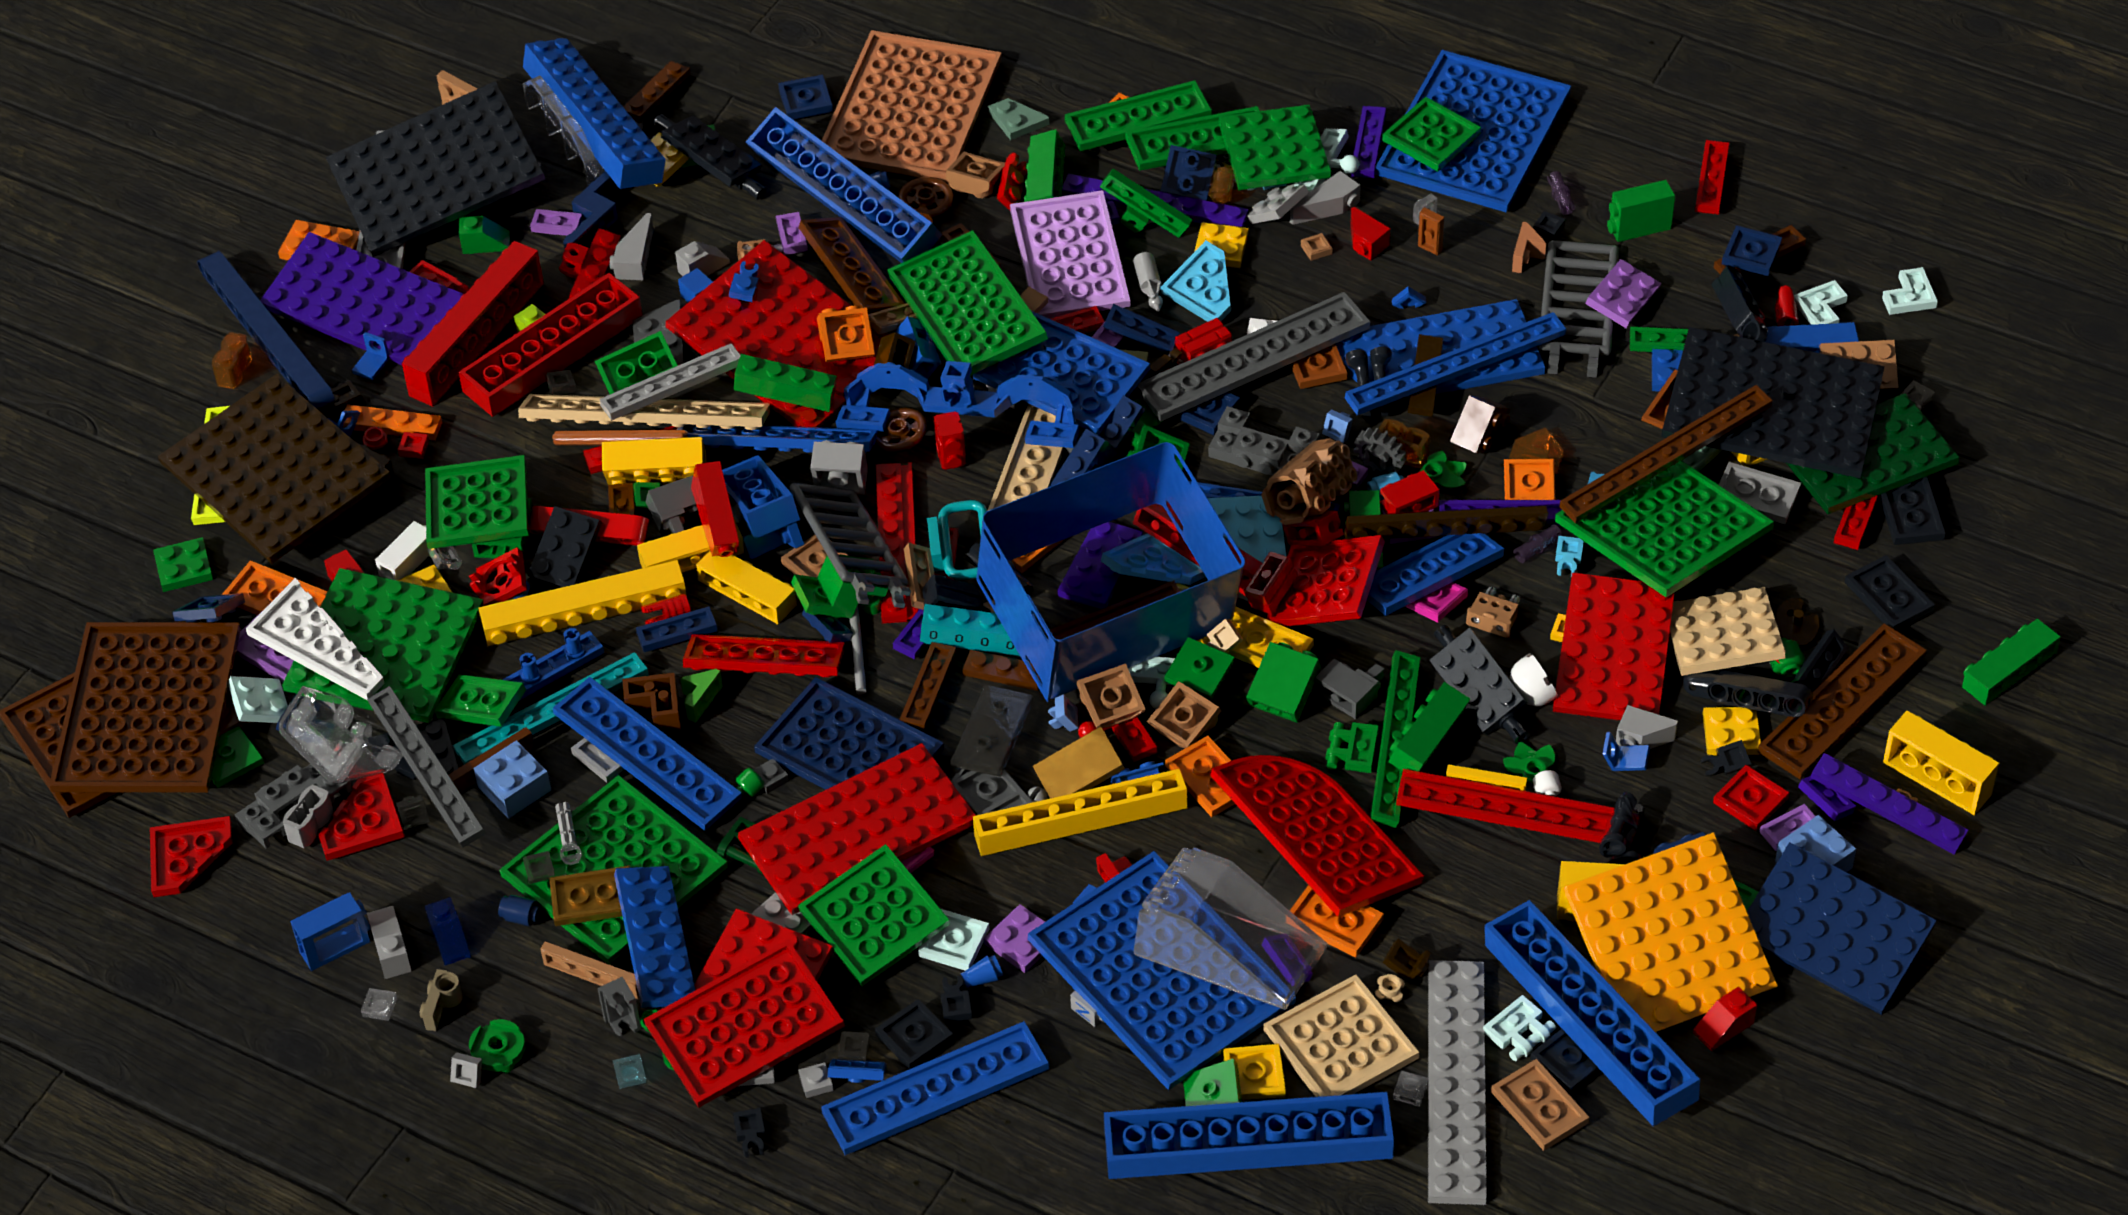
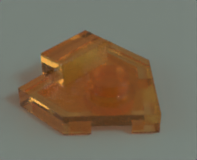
M1545 427L1516 439L1509 459H1554L1555 474H1557L1564 450Z

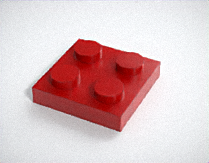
M1745 765L1714 796L1713 803L1757 831L1788 800L1789 792Z

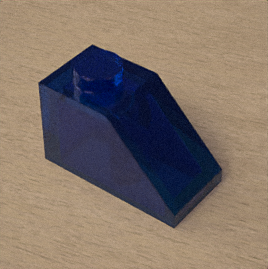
M451 897L425 905L428 922L444 965L471 957Z

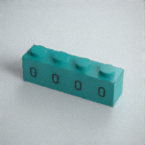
M925 604L920 642H924V644L935 642L961 649L1020 656L996 613Z

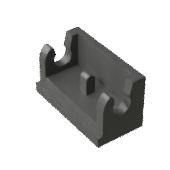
M623 977L597 988L603 1019L606 1023L609 1022L618 1036H623L622 1029L619 1027L622 1023H628L630 1029L634 1032L641 1030L636 998Z

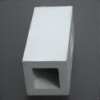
M413 521L375 559L380 577L392 580L404 578L410 575L436 549H428L426 525L423 526Z

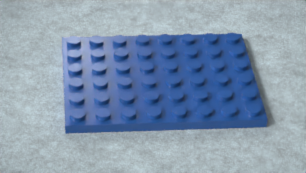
M1441 50L1407 112L1427 97L1480 126L1481 134L1438 172L1388 144L1375 167V175L1507 213L1569 97L1571 85Z
M1155 851L1028 933L1027 939L1071 987L1096 1010L1099 1017L1168 1090L1185 1080L1192 1072L1201 1069L1220 1056L1224 1048L1233 1047L1262 1027L1266 1022L1294 1005L1296 997Z

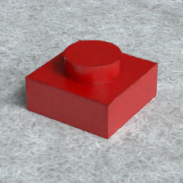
M404 432L398 447L399 457L423 459L429 443L428 434Z

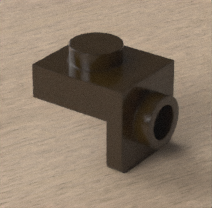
M1398 938L1392 944L1382 963L1409 982L1417 975L1421 977L1427 971L1430 965L1427 961L1431 952L1426 950L1419 954Z

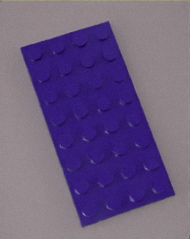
M308 232L260 301L270 312L363 350H366L363 337L365 332L386 339L389 360L402 365L404 358L410 355L418 343L445 317L448 310L456 305L463 293ZM371 341L374 347L381 349L377 342Z

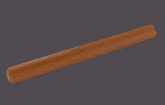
M686 430L556 431L552 436L553 442L557 446L602 445V442L688 438Z

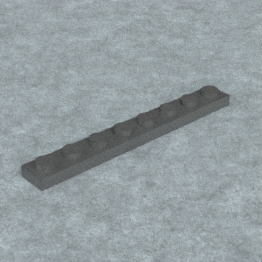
M389 686L368 698L370 706L461 847L464 848L486 835L392 688Z

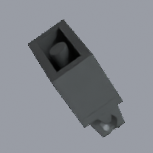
M693 475L648 490L645 502L659 531L668 530L670 534L684 531L682 526L685 524L684 517L693 518L699 515L691 489Z
M1333 659L1315 677L1314 694L1356 720L1378 698V690L1381 687L1380 682L1384 679V668L1375 664L1367 672H1363L1359 668L1354 671L1347 664H1342L1338 660Z

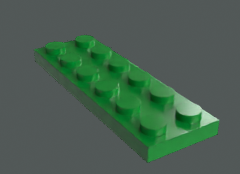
M1194 80L1065 114V122L1079 150L1084 151L1125 140L1126 131L1211 115V108Z
M1258 106L1130 130L1126 131L1125 139L1139 171L1166 166L1171 145L1217 156L1228 154L1219 126V117L1260 110Z

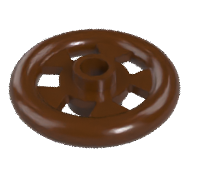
M920 177L906 183L900 189L898 198L910 207L915 203L919 208L913 209L918 213L929 214L932 218H936L950 209L954 195L951 187L944 181L933 177ZM911 191L916 192L914 197L908 196ZM937 194H944V198L937 199ZM934 205L937 206L936 208L928 210L929 207H932Z
M911 408L891 410L884 432L887 431V436L880 437V432L877 431L874 446L888 453H898L913 448L921 442L927 432L928 424L925 416ZM909 419L915 420V422L911 425L907 421ZM911 431H915L914 435L908 437ZM892 440L900 441L898 443H891Z

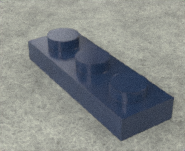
M1115 304L1112 305L1103 326L1167 355L1173 350L1175 337L1180 333Z
M709 606L636 627V633L643 652L689 640L692 634L706 635L717 631V624Z

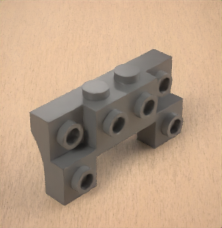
M1227 406L1218 422V430L1209 445V457L1273 476L1310 443L1319 440V433L1296 427L1290 439L1286 440L1247 428L1250 424V413Z
M322 757L303 769L297 765L256 792V800L235 814L237 824L267 849L270 847L268 839L277 832L283 837L286 836L283 825L284 816L291 807L298 804L299 797L306 788L315 785L329 791L333 804L335 803L334 794L341 789H344L348 794L353 791L351 782L336 766L331 767Z

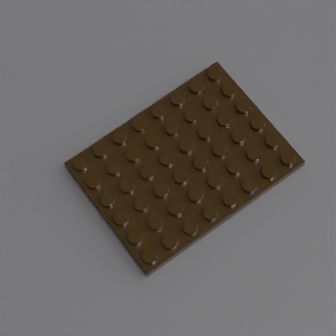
M277 374L158 456L160 463L271 564L392 479L390 472Z

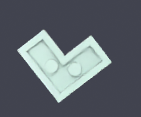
M1923 267L1900 270L1898 278L1903 288L1883 291L1882 298L1889 315L1933 309L1937 306V299Z
M1833 280L1794 295V301L1797 304V309L1810 325L1839 323L1840 319L1831 308L1846 303L1848 295Z

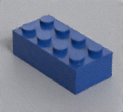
M759 455L722 470L732 513L753 539L765 537L770 532L786 528L787 525L800 520L792 493Z

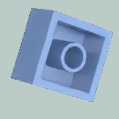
M517 740L474 767L478 788L508 819L551 791L547 770Z
M1819 815L1778 843L1776 862H1778L1790 842L1845 872L1853 868L1856 848Z

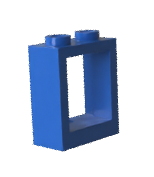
M350 892L290 921L299 952L311 971L370 942L367 931L371 930L364 916L367 914L362 902L360 900L355 901ZM353 920V924L314 943V938Z

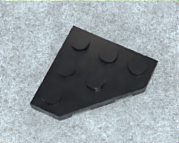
M444 718L416 725L446 773L450 774L458 769V763ZM388 733L367 738L374 764L383 768L384 766L393 768L398 774L413 780L417 778Z

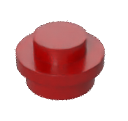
M379 427L367 429L363 436V444L371 450L384 447L388 441L387 434Z

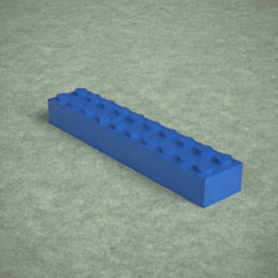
M557 38L551 41H536L535 43L525 44L523 68L616 185L623 189L662 183L666 159L567 38Z
M776 107L746 141L759 157L839 217H842L843 220L901 263L929 251L942 236L932 222Z
M1530 900L1485 924V946L1653 1127L1699 1100L1700 1079Z
M1387 1092L1104 1112L1109 1179L1393 1159L1394 1138Z

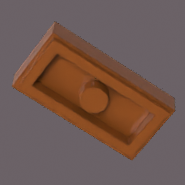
M1424 207L1419 214L1418 246L1438 256L1442 252L1444 217Z

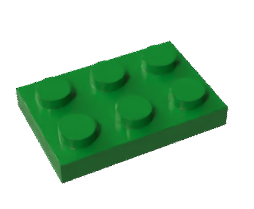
M458 675L436 707L435 714L437 718L502 727L525 693L526 688L522 682Z

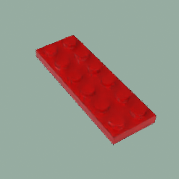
M692 634L683 657V668H691L693 670L718 669L720 672L736 670L745 673L768 672L773 675L791 673L797 676L809 674L831 677L838 675L845 652V642L829 643L828 641Z

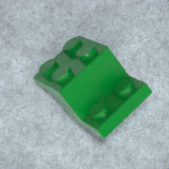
M839 554L840 557H849V558H858V559L874 560V559H870V558L855 557V556H848V555H841V554ZM828 556L825 558L818 577L794 574L791 583L806 613L811 615H829L836 618L853 617L858 605L856 591L851 582L840 579ZM847 568L848 572L881 575L880 571ZM873 584L875 587L874 592H867V596L885 597L888 587Z

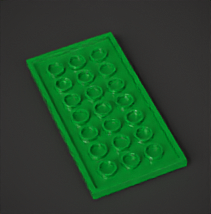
M973 230L887 270L889 277L947 361L971 363L972 371L970 376L1048 340L1044 328Z

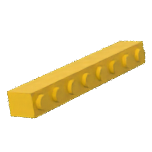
M678 560L478 607L487 646L641 610L643 605L684 593L686 595V589Z
M1180 769L973 816L974 836L980 855H989L1186 809L1187 788Z

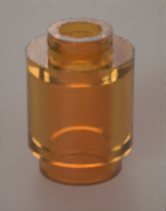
M1219 167L1212 174L1208 196L1213 202L1225 204L1231 200L1235 182L1234 173L1231 169Z

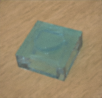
M640 1054L613 1060L619 1089L647 1083Z

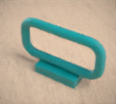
M976 500L947 504L940 510L938 520L937 517L927 518L934 572L945 571L950 578L955 580L976 578L977 568L964 570L954 568L948 516L951 513L975 510L978 512L981 535L983 515L987 512V509L983 503Z

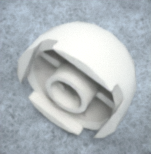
M1531 653L1514 664L1510 672V680L1528 702L1527 705L1534 707L1542 706L1558 697L1553 685H1549L1545 671Z

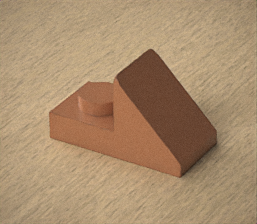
M1522 222L1513 254L1512 272L1522 273L1523 266L1529 263L1530 257L1545 259L1546 243L1527 222Z

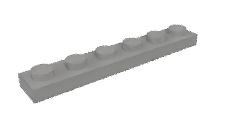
M728 344L600 399V405L612 421L736 368L740 354L732 344Z

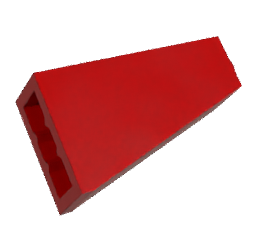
M721 462L695 464L691 489L711 555L720 557L731 556L737 553L739 539Z

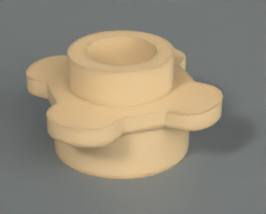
M1392 974L1378 978L1379 988L1375 992L1376 998L1379 1000H1393L1394 1002L1402 1000L1401 988L1404 987L1405 983L1401 978Z

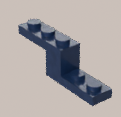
M606 171L595 181L591 182L572 201L573 213L582 214L583 221L580 226L563 240L564 249L568 243L589 247L598 228L607 230L618 220L616 203L607 198L619 187ZM575 251L570 252V254L573 256L578 255V253Z
M1123 395L1106 427L1099 435L1094 434L1088 429L1084 431L1049 487L1089 472L1094 465L1099 468L1112 463L1146 409Z

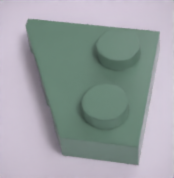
M1009 98L988 106L989 114L1010 140L1049 125V117Z

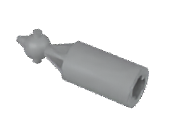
M1142 252L1135 256L1133 263L1141 291L1150 297L1148 301L1149 306L1158 312L1163 304L1161 296L1158 295L1162 286L1153 254Z

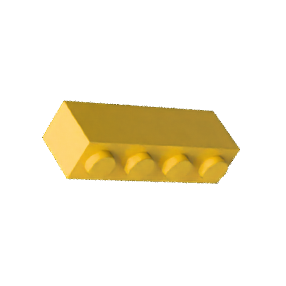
M734 519L739 545L737 553L733 555L737 556L745 552L743 537ZM702 525L637 545L642 568L678 560L681 573L697 568L696 564L710 551Z
M709 551L696 564L700 582L776 624H779L797 606L795 590L789 583H783L774 578L769 572H763L754 567L750 562L743 561L734 555L728 557L712 556Z

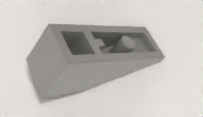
M1339 171L1310 191L1290 209V223L1294 225L1345 213L1360 202V184Z
M646 213L616 245L615 254L610 256V269L614 270L615 278L621 280H644L654 231L651 213Z
M390 906L367 913L385 979L412 972L394 907Z

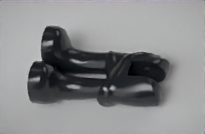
M1376 347L1370 351L1374 381L1386 376V366L1392 359V350L1389 347ZM1364 350L1348 352L1345 356L1347 365L1355 370L1358 387L1370 383L1367 352ZM1392 402L1379 407L1381 417L1389 416L1392 410ZM1371 410L1361 414L1363 419L1371 418Z
M1624 792L1618 798L1615 804L1614 815L1610 820L1611 827L1602 838L1599 846L1601 855L1610 857L1609 864H1628L1642 858L1639 853L1632 850V844L1634 839L1639 836L1645 808L1643 805L1637 804L1636 797L1630 792Z

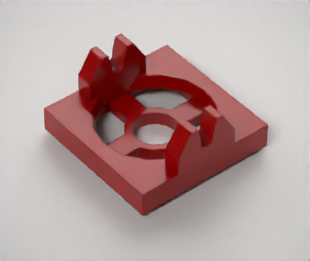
M518 547L476 568V573L469 575V578L473 581L470 583V586L479 598L483 599L484 606L504 602L527 590L523 551ZM497 570L498 574L494 581L487 584L489 575ZM508 575L507 581L503 585L498 586L500 579ZM496 588L500 590V592L496 594L488 593Z

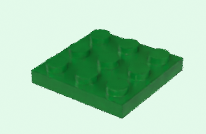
M1425 97L1383 133L1382 141L1438 172L1481 134V127Z

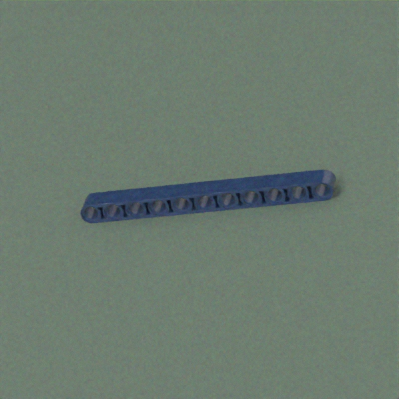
M217 251L198 260L197 263L204 278L289 385L318 410L335 403V397L328 384L220 251Z

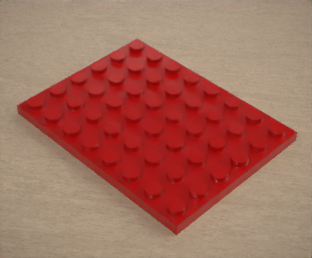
M765 240L671 316L665 324L668 330L701 355L732 344L740 355H749L836 375L835 395L829 412L756 396L762 402L769 403L771 409L795 427L821 428L840 412L842 405H846L844 388L856 379L858 373L874 365L880 340L882 337L889 335V333L879 335L870 328L875 353L874 357L826 362L823 343L820 341L817 317L819 313H822V310L835 308L836 311H842L851 305ZM742 261H746L745 268L747 270H752L754 265L758 264V275L756 277L758 278V285L753 302L729 297L734 274H740V264ZM736 368L725 373L732 379H735Z

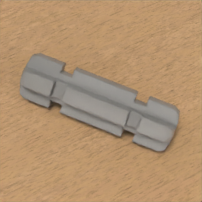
M568 802L558 803L555 807L562 846L564 849L575 848L577 842L570 804Z

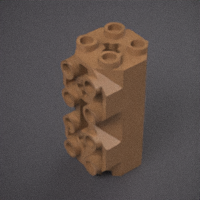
M1331 438L1310 443L1269 478L1268 485L1261 494L1267 513L1272 517L1275 515L1281 519L1280 522L1284 525L1302 523L1309 516L1322 515L1331 507V501H1334L1337 496L1346 494L1352 488V482L1357 481V471L1352 465L1349 447Z

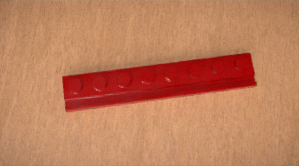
M909 462L908 465H901V463L877 464L878 530L908 579L904 548L908 542L916 544L912 462ZM879 557V561H885L883 557ZM880 571L881 575L894 576L892 572ZM888 589L881 604L882 624L908 622V619L914 617L919 609L912 607L910 595H903L904 608L894 607L892 594Z
M1407 769L1402 771L1396 801L1398 806L1601 843L1602 838L1607 834L1611 827L1610 820L1614 814L1613 807Z

